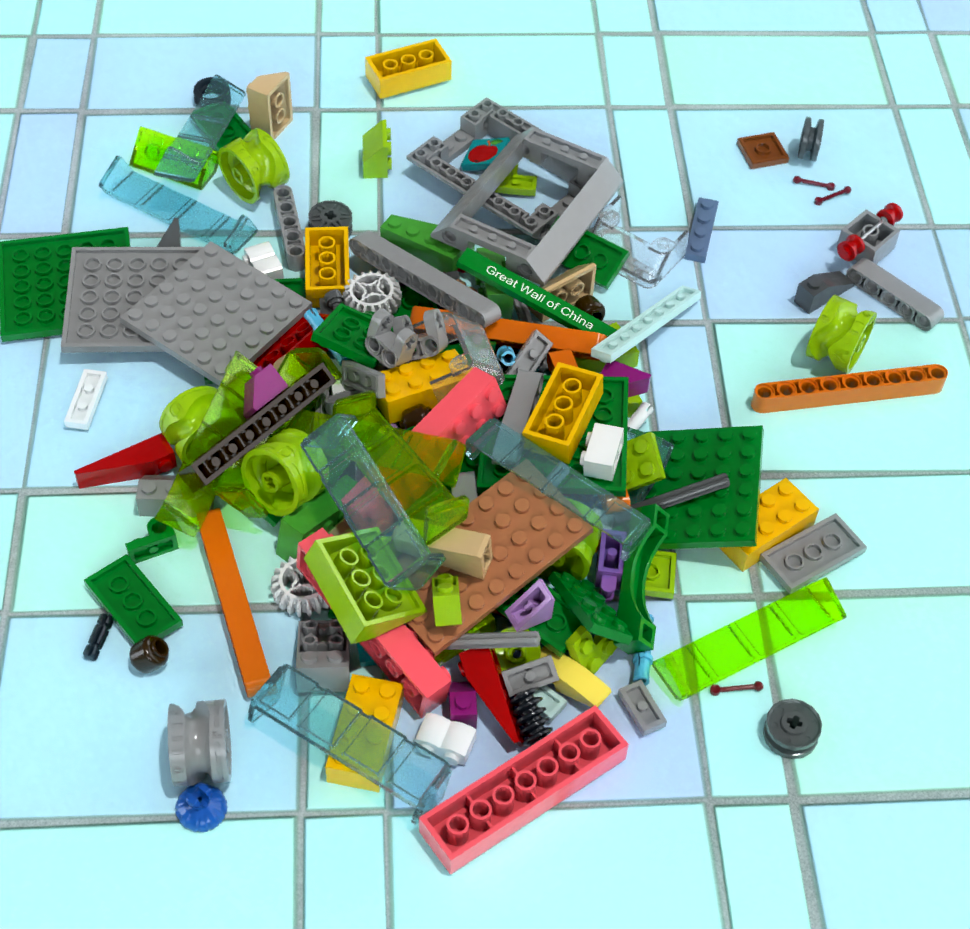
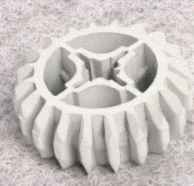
M371 270L367 274L361 272L360 276L354 275L353 280H348L349 285L344 286L345 292L342 295L344 304L360 312L367 310L376 312L380 308H384L391 314H397V310L400 308L402 291L400 290L399 282H396L394 277H390L388 272L383 275L380 270L377 273H373Z
M289 557L288 563L281 561L280 568H275L274 576L271 578V594H273L276 604H279L281 610L287 609L289 615L297 612L300 618L303 613H307L311 617L314 611L320 615L321 607L328 609V604L296 567L297 559ZM291 581V588L286 590L287 583Z

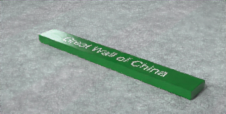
M468 247L456 263L458 268L567 328L597 332L607 337L617 331V329Z

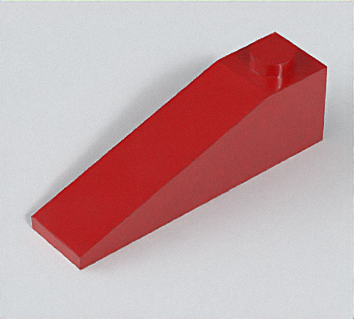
M160 433L74 471L79 489L140 479L144 475H159L177 467L173 449L164 435Z
M495 648L469 649L459 653L461 662H458V666L462 676H466L513 743L522 747L524 738L519 735L521 729L516 726L517 717L512 715L514 707L509 705L511 698L501 673L502 670Z

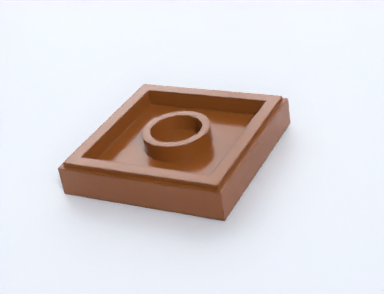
M774 132L737 139V145L751 170L785 164L789 161V156Z

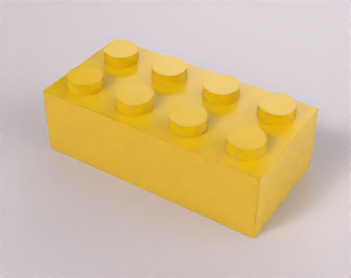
M436 38L365 57V76L380 99L451 80L452 61Z
M348 226L305 228L306 299L312 302V308H320L319 298H324V295L331 290H339L343 295V292H345L344 286L349 285Z
M452 349L433 357L423 358L380 371L385 374L386 397L376 398L377 407L389 424L401 421L402 412L417 404H423L433 409L471 369L459 353Z
M558 362L522 432L523 451L569 464L603 395V374Z
M785 478L760 494L757 546L719 548L743 572L760 561L761 553L813 526L819 508Z
M352 674L325 766L327 782L380 792L404 701L403 683Z

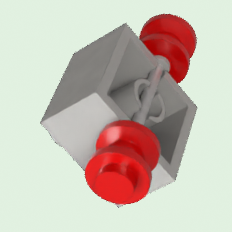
M891 202L884 209L878 211L876 215L867 209L841 230L836 247L839 256L846 261L854 259L859 261L862 258H867L875 264L881 261L895 249L900 230L894 227L895 222H899L903 218L901 207Z

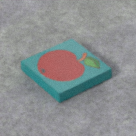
M510 138L473 140L460 165L462 170H486L510 142Z

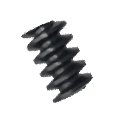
M539 687L519 692L509 701L510 706L517 707L512 712V715L521 717L516 721V726L525 727L519 732L521 737H528L522 743L524 747L532 746L553 731V727H544V724L550 720L549 717L540 716L546 710V707H537V704L543 698L534 697L533 695L539 690Z

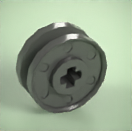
M811 117L805 118L800 137L798 159H803L806 151H810V161L817 160L822 141L824 119H819L816 127H811Z
M334 200L322 201L314 205L308 213L309 227L348 226V237L350 238L353 232L352 212L344 203Z
M797 699L781 700L775 703L768 711L763 730L765 742L773 752L781 757L789 759L804 758L811 754L818 744L822 730L821 718L813 706Z

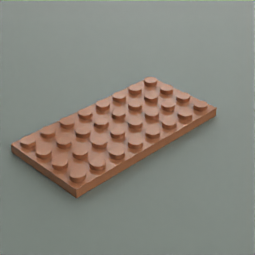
M525 460L441 524L491 535L493 558L484 580L404 553L397 558L427 609L425 614L405 624L416 633L420 641L436 657L593 533V527ZM445 573L452 574L453 576L458 575L462 624L435 627L432 578Z

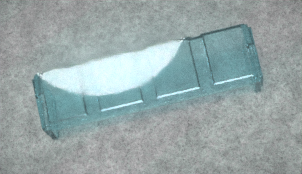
M214 75L201 100L175 141L165 151L153 175L179 181L194 182L246 95L245 91L223 77Z
M119 155L114 158L99 182V187L105 194L169 225L174 218H179L181 231L206 243L211 241L231 254H236L258 232L256 226L247 216L242 214L238 220H235L195 199L133 171Z
M336 414L304 438L300 446L315 471L320 474L321 481L338 509L343 512L346 522L362 548H365L369 560L383 583L393 590H418L431 578L446 560V557L443 553H431L354 432L353 427L358 421L356 416Z
M490 418L466 441V455L468 459L474 461L478 454L482 452L499 463L503 468L513 472L540 490L544 495L554 499L590 525L595 526L622 544L620 559L623 561L629 559L650 530V518L496 418Z
M284 664L282 667L279 666L251 699L248 710V720L253 723L264 714L415 808L411 823L417 825L419 817L433 809L443 799L452 774L448 761L417 742L409 741L405 735L374 716L363 713L361 708L328 688H322L318 682L288 664Z

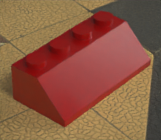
M319 313L323 320L329 316L328 314ZM303 316L248 366L246 371L252 372L259 366L264 369L270 363L274 365L277 359L289 352L299 365L308 372V369L313 364L322 360L323 355L329 349L311 341L314 330Z

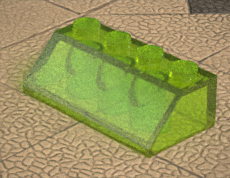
M142 126L139 127L129 166L199 190L206 186L216 173L219 165L218 151Z

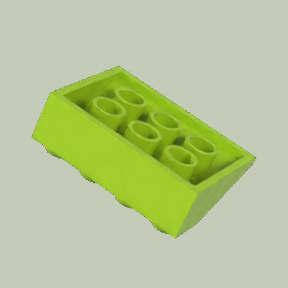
M379 527L315 540L304 557L306 564L351 644L374 639L427 612L426 607Z

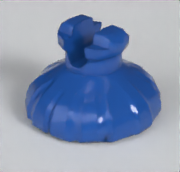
M197 783L186 788L179 795L175 805L176 816L180 824L194 832H207L216 828L225 819L228 808L227 800L218 787L207 783Z

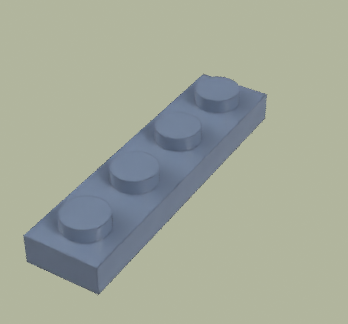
M698 198L685 252V260L705 263L719 201Z

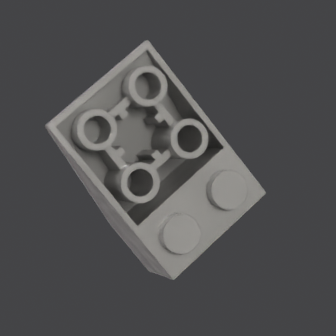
M338 619L298 622L296 655L297 693L347 692L350 683V641Z

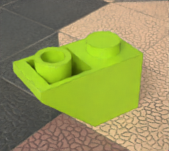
M445 573L432 578L435 627L462 624L458 575L453 576L452 574Z

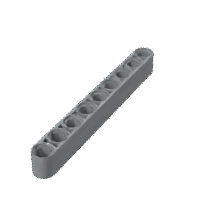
M367 230L349 240L350 250L355 256L384 273L388 272L389 276L394 277L397 281L478 329H484L501 318V310L495 302L374 232Z

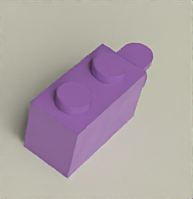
M602 530L598 546L594 585L599 587V594L606 598L605 602L611 601L614 598L615 590H619L623 575L626 533Z

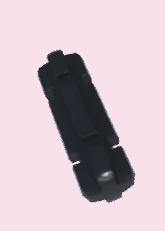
M102 613L97 620L99 624L95 625L88 640L89 645H86L83 651L85 659L97 660L100 654L98 650L102 649L109 633L107 630L111 629L114 622L111 615Z

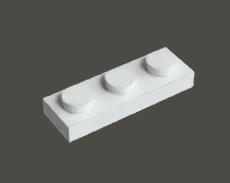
M84 369L64 420L65 427L89 430L108 379L107 372Z

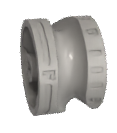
M226 699L197 701L195 709L187 714H184V711L179 706L169 704L168 752L174 787L197 784L206 777V774L211 776L214 783L231 782V737Z

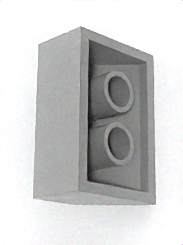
M144 475L138 481L136 494L139 516L196 517V513L214 509L217 477L208 485L193 493L179 475Z

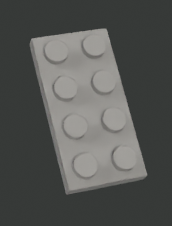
M835 513L761 553L759 560L784 589L791 594L865 553L867 546Z

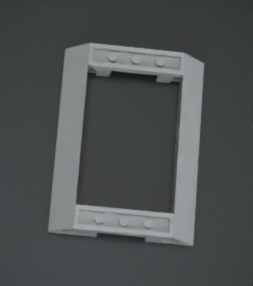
M486 97L460 116V129L444 141L433 136L407 155L406 159L464 195L476 180L449 163L469 149L473 140H480L488 134L493 138L509 137L511 141L515 135L533 127L539 128ZM550 156L540 166L569 183L568 194L555 205L549 207L542 203L529 216L528 212L493 192L482 207L530 237L542 240L557 217L561 216L585 185L577 181V167Z
M533 127L515 135L433 230L430 237L463 252L467 247L472 249L476 244L506 257V269L544 286L622 186L624 180L606 156ZM548 156L578 168L577 181L585 184L537 246L472 219L522 157L530 159L529 161L541 165Z

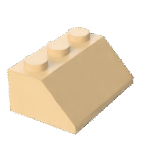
M289 72L257 76L248 84L246 89L251 130L255 128L262 129L274 140L293 121Z
M595 263L578 265L566 270L555 278L549 279L544 286L540 285L539 287L574 306L576 301L582 296H593L597 265ZM527 306L528 309L542 323L550 319L542 313Z

